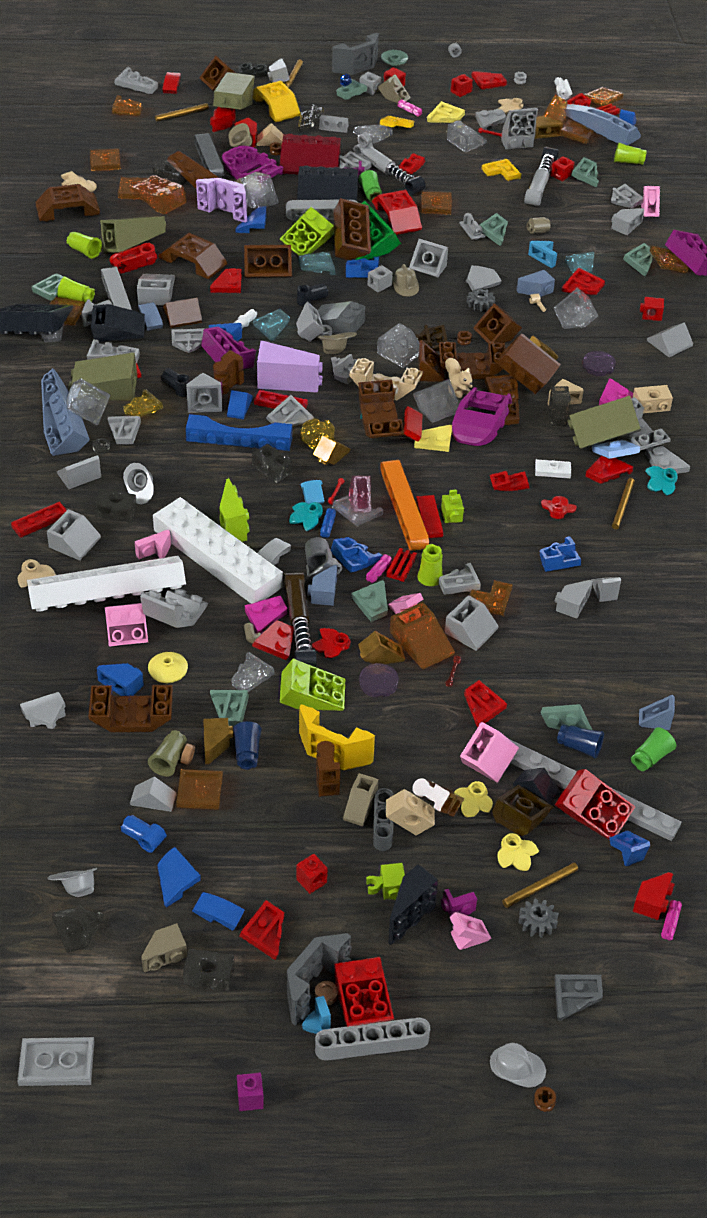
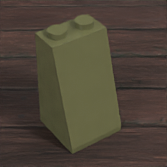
M227 72L214 91L213 106L243 109L252 105L255 75Z
M164 216L100 220L103 252H122L166 232Z
M135 353L75 362L74 369H71L72 381H69V391L72 392L73 399L134 401L137 383Z
M631 396L569 415L570 420H568L570 430L574 429L576 435L573 436L575 446H579L580 449L641 431Z

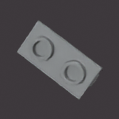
M320 115V130L347 133V127H349L348 118Z
M466 213L464 221L459 222V224L472 240L486 237L482 233V227L474 221L472 214Z

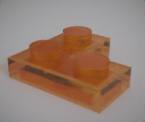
M494 580L490 593L472 589L470 596L485 604L490 613L504 616L513 584Z

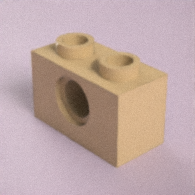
M667 385L634 388L633 398L636 397L644 407L643 413L670 411L673 397Z
M403 789L386 800V817L414 835H418L435 825V808Z

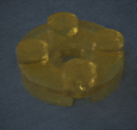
M310 419L302 424L300 437L310 448L316 449L322 436L334 440L335 428L329 421L320 422L319 419Z

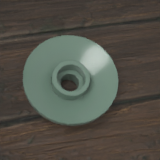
M388 50L382 53L381 59L387 64L397 66L407 62L408 55L400 50Z

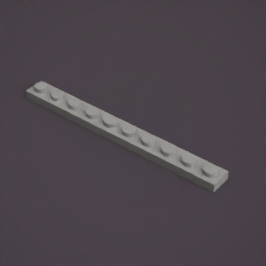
M510 740L519 747L510 762L511 764L523 770L544 767L556 786L566 789L577 771ZM614 790L636 806L627 819L628 821L670 841L673 840L681 826V821Z

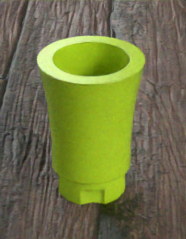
M618 142L614 163L643 165L646 150Z
M71 232L67 237V244L70 247L83 253L90 259H94L101 252L102 243L99 238Z
M65 276L61 279L57 292L58 298L86 303L88 299L92 302L95 294L93 288H89V286L75 282Z
M429 544L423 549L417 578L423 585L436 586L439 585V578L443 576L442 550L439 546Z

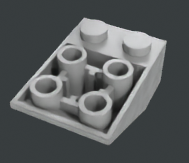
M537 108L509 110L503 126L501 139L505 149L533 147Z
M143 274L138 280V304L154 302L155 305L164 306L165 303L171 302L175 275Z

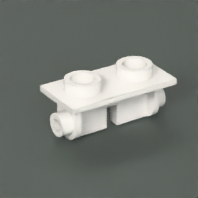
M559 77L555 79L554 83L557 86L556 90L561 102H564L573 94L567 79L564 81Z

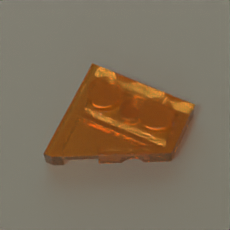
M555 94L543 116L563 122V119L566 117L565 111L568 101Z
M116 96L112 107V114L141 115L142 103L131 99H126L127 101L121 99V96Z

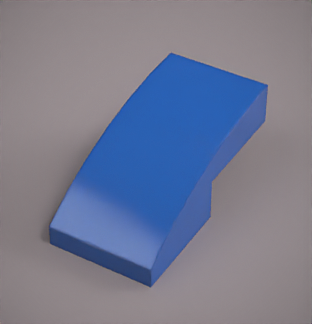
M203 892L192 911L209 922H212L214 919L233 931L245 910L223 898Z

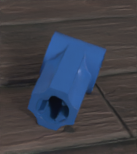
M128 815L121 826L123 833L137 840L139 845L150 853L167 836L164 829L159 825H149L134 815Z

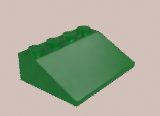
M364 201V202L361 203V204L369 205L366 201ZM370 205L371 253L355 258L356 260L363 258L369 260L388 254L401 244L394 231Z

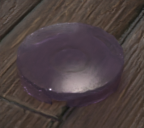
M592 351L583 358V368H586L589 374L605 376L606 373L610 372L611 374L615 370L616 360L609 353Z
M376 663L368 665L360 673L359 683L361 690L372 697L382 695L387 697L398 688V674L391 666Z

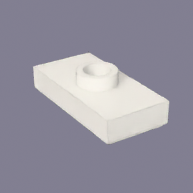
M536 460L535 476L570 478L571 462Z

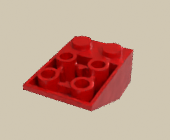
M586 769L576 772L555 804L570 817L607 839L620 832L636 807Z
M380 957L335 964L334 979L347 1027L394 1020Z

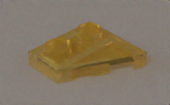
M145 389L142 391L143 395L140 398L135 397L132 402L124 406V413L127 416H140L141 418L144 415L155 413L157 410L162 409V402Z

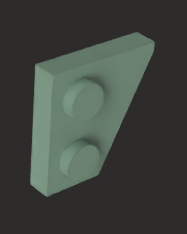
M349 79L348 84L344 83L342 87L337 89V96L343 99H350L352 96L361 95L367 91V85Z
M583 157L573 170L571 176L597 187L599 182L597 180V163Z
M496 213L479 226L482 227L483 234L499 246L502 245L508 221Z
M643 243L625 254L623 260L643 276H646L656 251Z
M56 273L31 286L32 291L52 301L57 296L58 286L63 276Z
M383 580L352 592V599L371 622L387 616L388 608Z
M210 690V695L219 718H228L229 726H235L243 722L249 698L248 690Z
M580 704L542 707L541 715L547 727L560 730L561 725L566 724L592 730Z

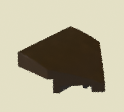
M425 325V329L413 338L418 343L423 340L435 352H438L439 342H448L445 326L440 325L428 328V325Z

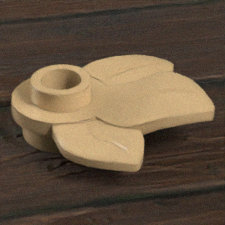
M519 98L498 100L502 105L498 109H502L504 113H508L509 110L523 108L522 100Z
M29 559L22 564V572L18 575V583L21 588H25L28 586L27 580L55 576L56 574L48 565H40L36 560Z

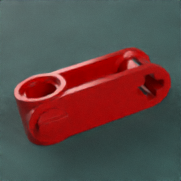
M144 243L140 246L115 253L110 257V264L117 267L120 274L152 265L157 259L155 246L151 243Z

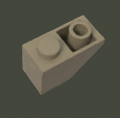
M396 74L378 86L385 99L398 103L400 100L407 101L411 98Z
M358 774L349 795L343 817L344 821L364 826L375 801L379 779Z
M177 923L155 931L141 956L144 972L157 970L161 966L172 962H180L187 957V946Z

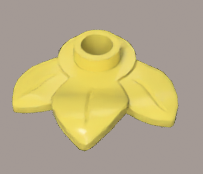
M476 781L471 783L468 788H459L455 791L456 794L464 798L461 803V812L465 817H473L480 810L489 813L492 809V799L487 795L488 790L482 782Z
M510 833L502 839V848L498 851L497 858L503 868L512 864L518 870L528 871L531 866L530 856L539 853V850L533 842L521 840L517 834Z

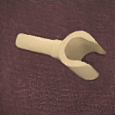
M530 294V304L536 303L545 312L546 309L540 301V295Z

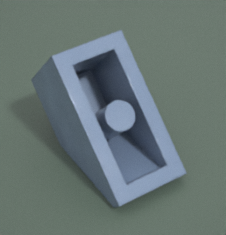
M545 270L518 278L517 292L527 295L539 294L542 297L553 293L555 279Z
M333 565L313 577L312 585H308V596H311V604L334 606L337 565Z

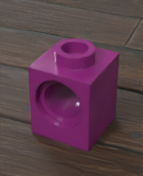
M261 1073L237 1075L239 1111L264 1109Z

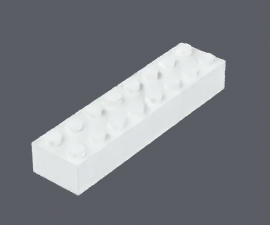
M181 497L153 514L154 531L156 533L169 529L172 545L251 604L266 600L283 588V572Z
M179 556L27 580L31 607L36 609V611L47 610L50 606L63 608L68 603L81 605L85 604L87 600L93 599L95 602L106 600L105 597L111 596L115 599L125 597L124 594L129 593L141 595V593L148 590L160 592L163 590L162 588L166 587L178 589L182 587L181 585L186 584L183 562Z

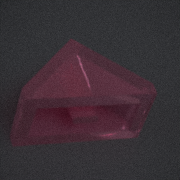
M352 476L348 494L352 512H371L370 476Z

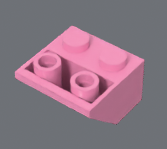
M142 603L105 607L109 646L148 642L146 616L143 614Z
M481 722L460 755L463 764L498 783L519 747L496 729Z

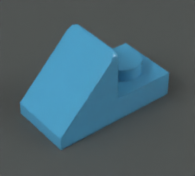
M552 241L530 242L529 256L550 268L556 266L557 253L553 251Z

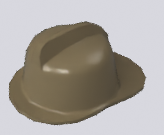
M240 123L231 129L229 133L231 147L250 146L252 144L247 124Z
M403 264L402 268L397 269L392 277L394 289L399 295L414 296L419 291L416 273L413 269Z
M347 332L330 336H318V338L322 339L324 353L338 354L345 349L347 339L356 336L357 333Z

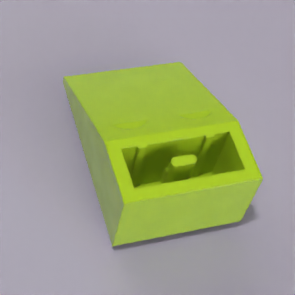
M310 207L280 240L285 245H291V250L303 259L322 246L334 234V226L314 208Z
M228 478L226 479L220 503V526L238 540L244 542L247 541V533H249V525L247 523L249 513L247 509L243 508V501L237 495L236 486L232 485Z
M292 659L282 671L280 703L299 709L302 704L315 710L343 711L345 703V678Z

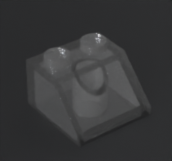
M459 120L448 124L447 140L464 152L487 143V140L478 132Z
M253 172L241 178L246 192V202L249 207L257 209L279 203L270 175Z
M578 287L554 307L564 329L586 327L598 317L590 298Z
M398 323L378 338V354L404 367L418 357L419 341L410 328Z
M81 378L73 382L67 395V409L98 425L111 395Z
M450 379L413 393L418 409L432 423L455 414L459 406Z

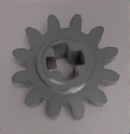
M481 288L479 290L473 289V293L469 292L467 296L468 307H474V310H480L481 312L483 310L488 311L489 307L495 303V297L493 293H488V290H482Z
M535 898L533 904L526 901L525 908H520L518 923L523 924V931L531 930L530 936H534L535 932H537L539 937L542 938L544 932L551 935L552 929L557 928L558 913L553 912L554 905L546 906V900L539 904Z

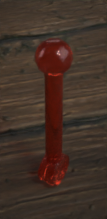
M454 656V665L450 677L445 682L448 687L453 685L452 680L457 665L461 663L460 656Z

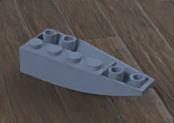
M564 104L557 108V111L562 115L568 116L573 121L583 124L586 128H590L597 134H601L607 137L608 140H613L616 143L629 145L641 137L637 127L602 110L573 104Z
M52 368L41 379L44 434L50 453L55 456L78 452L90 439L73 398L57 372Z

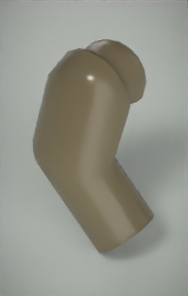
M252 623L244 625L246 640L253 644L261 633H255Z

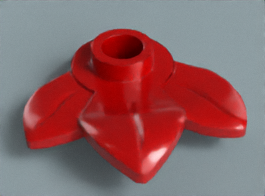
M555 496L552 500L544 499L541 501V506L549 510L550 516L555 519H562L566 513H573L577 509L576 505L568 504V499L563 496Z
M322 628L320 629L322 639L314 642L312 648L317 652H324L326 658H333L338 656L341 651L347 650L351 645V641L345 633H339L335 629Z

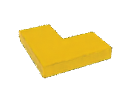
M386 116L380 120V125L411 128L414 126V121Z
M508 159L482 165V170L488 177L502 174L507 181L521 178V173Z

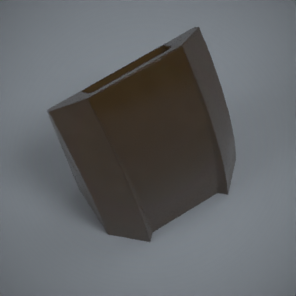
M517 785L497 799L492 813L496 823H500L518 836H523L536 828L553 809V806L522 786Z

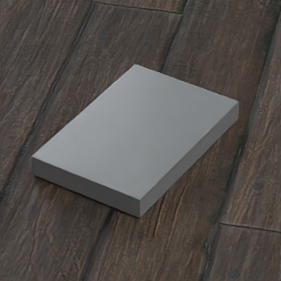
M94 1037L22 1038L18 1086L91 1085Z

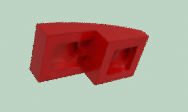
M167 72L162 89L163 93L177 94L181 73Z
M412 153L398 167L402 169V172L406 171L408 174H413L425 163V157Z
M507 471L490 475L494 490L516 491L530 488L525 471L508 475Z

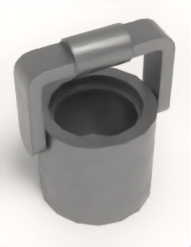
M316 537L307 541L305 544L307 576L313 580L314 576L332 566L333 557L329 544L325 539Z

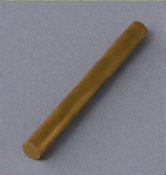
M300 59L289 76L290 80L285 83L288 88L291 86L303 63Z
M206 103L157 115L155 120L157 122L209 109V106Z
M633 478L627 480L612 524L613 529H619L635 482Z
M572 863L503 899V905L507 908L578 870L577 864Z

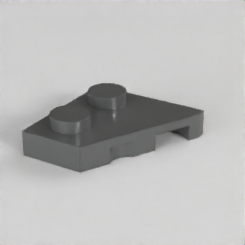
M555 975L554 977L557 1021H561L601 1001L603 998L601 975Z

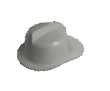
M140 463L130 464L124 471V483L131 499L137 504H145L152 498L154 492L152 474Z
M97 868L86 871L62 872L50 875L47 878L48 880H61L68 894L81 897L94 892L93 871Z
M508 1043L496 1049L491 1055V1070L502 1079L530 1088L538 1086L545 1078L546 1068L540 1057L527 1051L518 1043Z

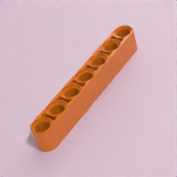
M400 460L381 462L382 477L409 550L425 549L426 545H429L428 534Z

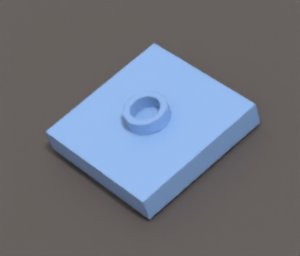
M617 440L592 445V451L610 459L639 453L640 446L625 440Z

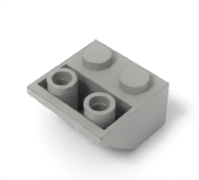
M69 509L47 531L49 548L77 560H81L101 538V535L84 515Z
M469 595L446 617L445 633L475 651L498 629L496 621L485 604Z

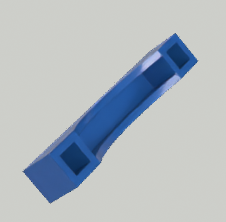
M189 414L186 425V441L290 451L292 424L275 422L259 428H234L219 424L207 416Z

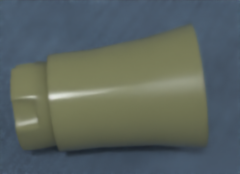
M171 731L157 750L149 757L148 765L151 770L165 777L173 775L187 743L186 736L181 734L180 731Z

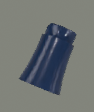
M240 722L233 727L237 765L245 770L255 768L259 758V740L262 729L260 725L254 722Z
M562 724L558 733L557 743L596 759L602 747L604 731Z

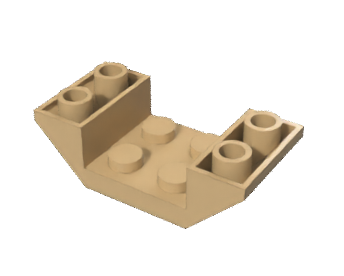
M362 358L357 359L349 376L357 386L358 382L392 379L395 390L394 400H398L416 388L423 371L416 368H406L401 379L399 377H387L383 374H373L374 362Z

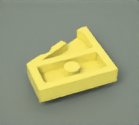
M440 102L427 116V122L458 123L465 115V110Z

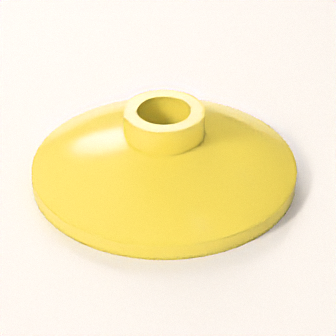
M175 652L157 654L148 664L150 676L162 683L176 682L182 679L188 670L186 659Z

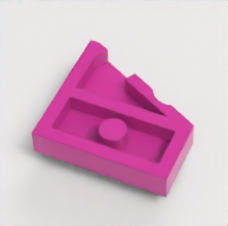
M610 378L600 398L599 405L627 396L633 398V393Z
M277 596L245 605V612L253 624L255 632L262 634L263 629L268 625L271 626L276 620L281 619L287 614V607L282 597Z

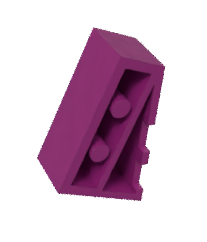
M673 230L665 245L693 270L696 275L707 276V246L698 234Z
M220 327L203 329L201 346L215 362L221 361V357L231 350L243 357V369L254 367L256 350L246 348L244 346L245 343L242 341H235L231 334Z

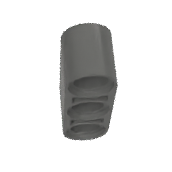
M386 788L377 790L374 801L373 845L380 851L390 849L393 841V821L386 817V800L394 794Z

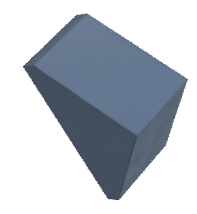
M671 695L639 709V725L647 728L660 727L670 730L675 710V697Z

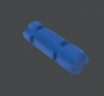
M328 508L326 510L320 531L321 537H330V531L336 517L335 509Z

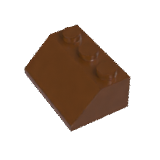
M244 245L245 277H292L291 245Z
M522 333L503 351L497 362L500 367L534 394L546 385L561 365Z

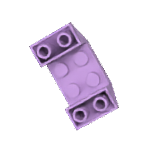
M222 178L196 180L199 210L211 212L215 209L232 212L233 219L247 222L246 192L243 184Z

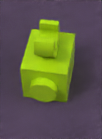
M449 490V495H442L441 510L445 523L463 522L464 507L460 494H457V490Z
M403 863L381 865L380 876L366 877V884L375 885L368 887V894H377L382 889L384 899L396 900L402 879L405 876Z

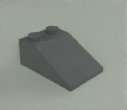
M356 302L324 304L318 309L322 324L331 326L332 333L334 334L356 333L365 322V306Z

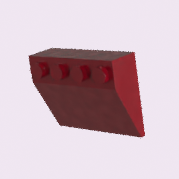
M283 134L280 166H283V173L299 174V166L339 167L341 138L334 136Z

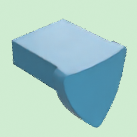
M312 480L301 484L305 503L317 502L321 504L325 502L321 487L322 480Z
M324 996L315 998V1011L309 1014L302 1024L303 1030L314 1034L324 1029H331V1015Z

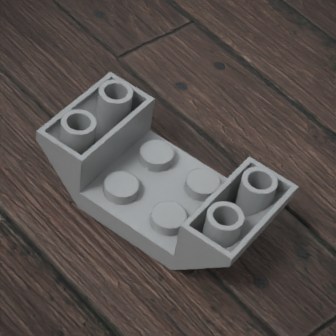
M636 397L631 398L641 431L617 439L638 445L640 450L670 442L671 439L662 428L653 431L642 419L644 407Z
M180 588L167 590L165 598L161 597V593L153 590L141 593L140 596L144 615L176 628L193 626L208 606L207 602L202 601V597L193 594L192 596L187 595L186 591Z

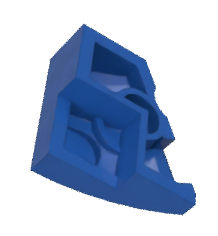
M266 206L252 211L247 217V222H241L236 227V233H250V228L265 229Z
M374 257V260H367L365 258L348 260L346 262V277H368V272L379 267V257Z
M570 536L565 537V542L562 544L555 542L550 547L540 550V557L545 572L581 565V558L575 551V543Z
M349 537L333 540L332 554L350 573L367 568L381 560L380 558L382 557V554L379 552L377 554L368 552L367 546L359 544Z
M175 847L167 852L157 865L164 905L166 907L181 899L183 891L201 881L199 873Z

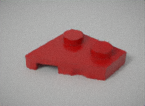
M480 680L465 689L464 696L477 727H479L481 722H488L507 708V703Z

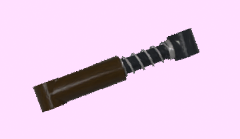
M304 572L284 573L290 622L295 631L297 648L295 650V660L317 667L315 649H312L311 645H309L311 640L309 639L310 634L308 633L309 628L307 626L310 623L305 593Z

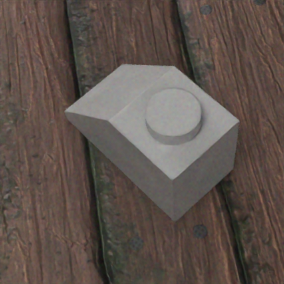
M279 59L269 67L268 77L273 83L290 80L283 59Z
M621 209L612 217V229L628 235L642 223L645 209Z
M307 302L296 324L299 336L311 342L324 331V327L318 310Z
M587 580L564 586L562 592H558L555 598V603H557L556 611L578 618L591 594L593 581Z

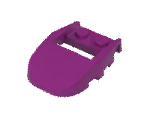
M237 146L222 155L225 169L237 180L254 174L260 184L278 174H283V166H277L273 158H268V154L264 152L260 154L257 152V149L250 146ZM258 166H262V167H260V168H258V169H256V170H254V171H252V172H250V173L247 174V172H249V171H251V170L257 168Z
M474 387L460 401L452 422L453 438L457 442L474 446L490 443L497 436L498 429L503 428L505 424L504 420L509 413L508 404H512L511 395L507 394L505 396L478 391ZM471 406L497 412L495 415L466 409Z

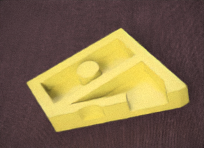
M452 425L422 430V437L419 442L415 441L414 448L449 452Z

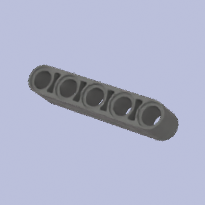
M210 134L194 135L195 146L204 168L219 178L224 177L223 166Z

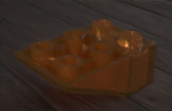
M156 175L150 176L149 179L141 181L132 187L153 210L162 214H166L187 203L184 186Z
M423 602L391 616L390 633L422 669L455 654L434 613Z

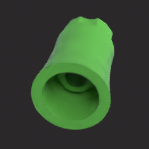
M372 170L364 171L359 175L358 183L362 187L367 199L372 203V199L382 193L378 182V175Z
M655 728L631 757L632 763L640 771L651 768L661 758L676 749V742L673 736L663 728Z

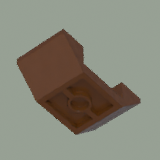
M80 184L49 187L35 202L39 221L55 220L54 209L83 206L85 216L100 214L96 195Z
M191 233L186 234L159 254V258L170 263L178 257L195 263L196 274L206 279H210L227 265L226 259L214 243Z
M439 342L440 366L447 371L445 362L448 358H453L459 362L461 371H465L467 368L470 369L472 379H485V377L495 376L503 370L497 362L506 349L505 343H488L487 353H456V342Z
M392 379L358 382L360 411L366 436L377 438L404 435L402 419H398L395 408V390Z
M112 685L91 686L88 718L109 732H153L171 720L173 685H152V696H113Z

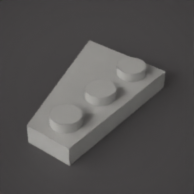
M129 67L115 79V85L145 92L146 94H152L158 88L156 81L140 76V73L137 71L135 73L132 72Z
M93 339L87 354V360L135 353L137 363L140 352L137 348L123 345L114 347L112 343L100 344L99 340Z

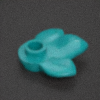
M652 466L645 470L651 477L647 485L649 490L654 492L662 490L665 495H670L674 492L678 476L673 468L662 469L659 466Z
M302 502L292 507L294 512L291 514L289 522L290 524L303 523L305 531L311 530L319 522L318 518L321 517L323 512L322 505L317 502L310 504Z

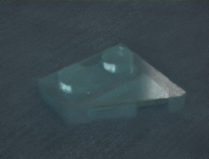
M329 252L299 255V263L302 270L318 273L325 270L330 271V275H335V267Z
M594 252L566 256L565 262L573 273L580 268L592 274Z
M278 309L255 319L254 326L273 341L289 323V316L281 309Z

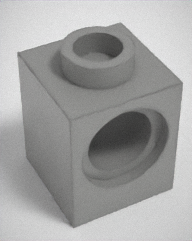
M370 72L362 75L360 83L367 85V91L365 92L372 95L378 92L381 77Z
M382 265L368 272V286L377 292L392 286L393 272Z

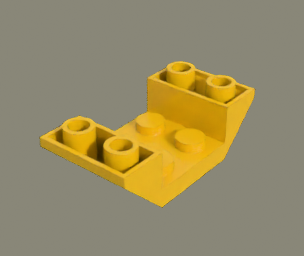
M282 81L258 86L253 90V99L256 102L264 100L269 105V116L275 122L300 116V110L294 93Z
M300 705L299 734L307 755L316 758L317 744L321 741H330L335 746L334 763L339 762L340 769L348 770L372 764L374 760V734L356 727L348 739L341 734H336L319 726L320 712L312 707Z

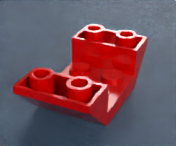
M406 190L377 195L372 199V203L377 210H385L389 216L388 226L396 235L422 230L417 205Z

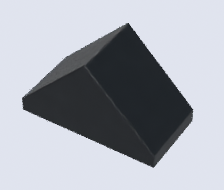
M544 767L524 770L513 783V786H522L548 804L554 800L560 791Z

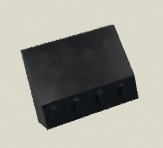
M299 166L297 200H339L341 198L357 201L358 169Z
M13 304L0 308V334H7L10 331H14V334H23L24 332H29V334H39V332H44V335L54 334V331L60 330L73 309V305Z

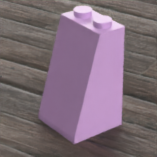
M261 341L257 360L258 389L318 392V387L322 386V376L319 375V372L322 373L323 362H320V355Z

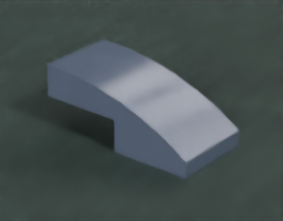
M154 302L138 305L140 313L145 314L147 331L163 328L160 314Z

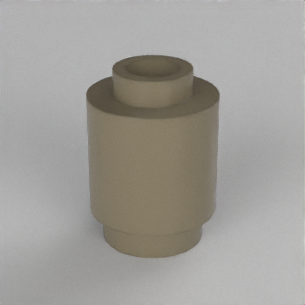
M545 217L530 218L529 222H527V230L531 234L545 233L550 230V220Z

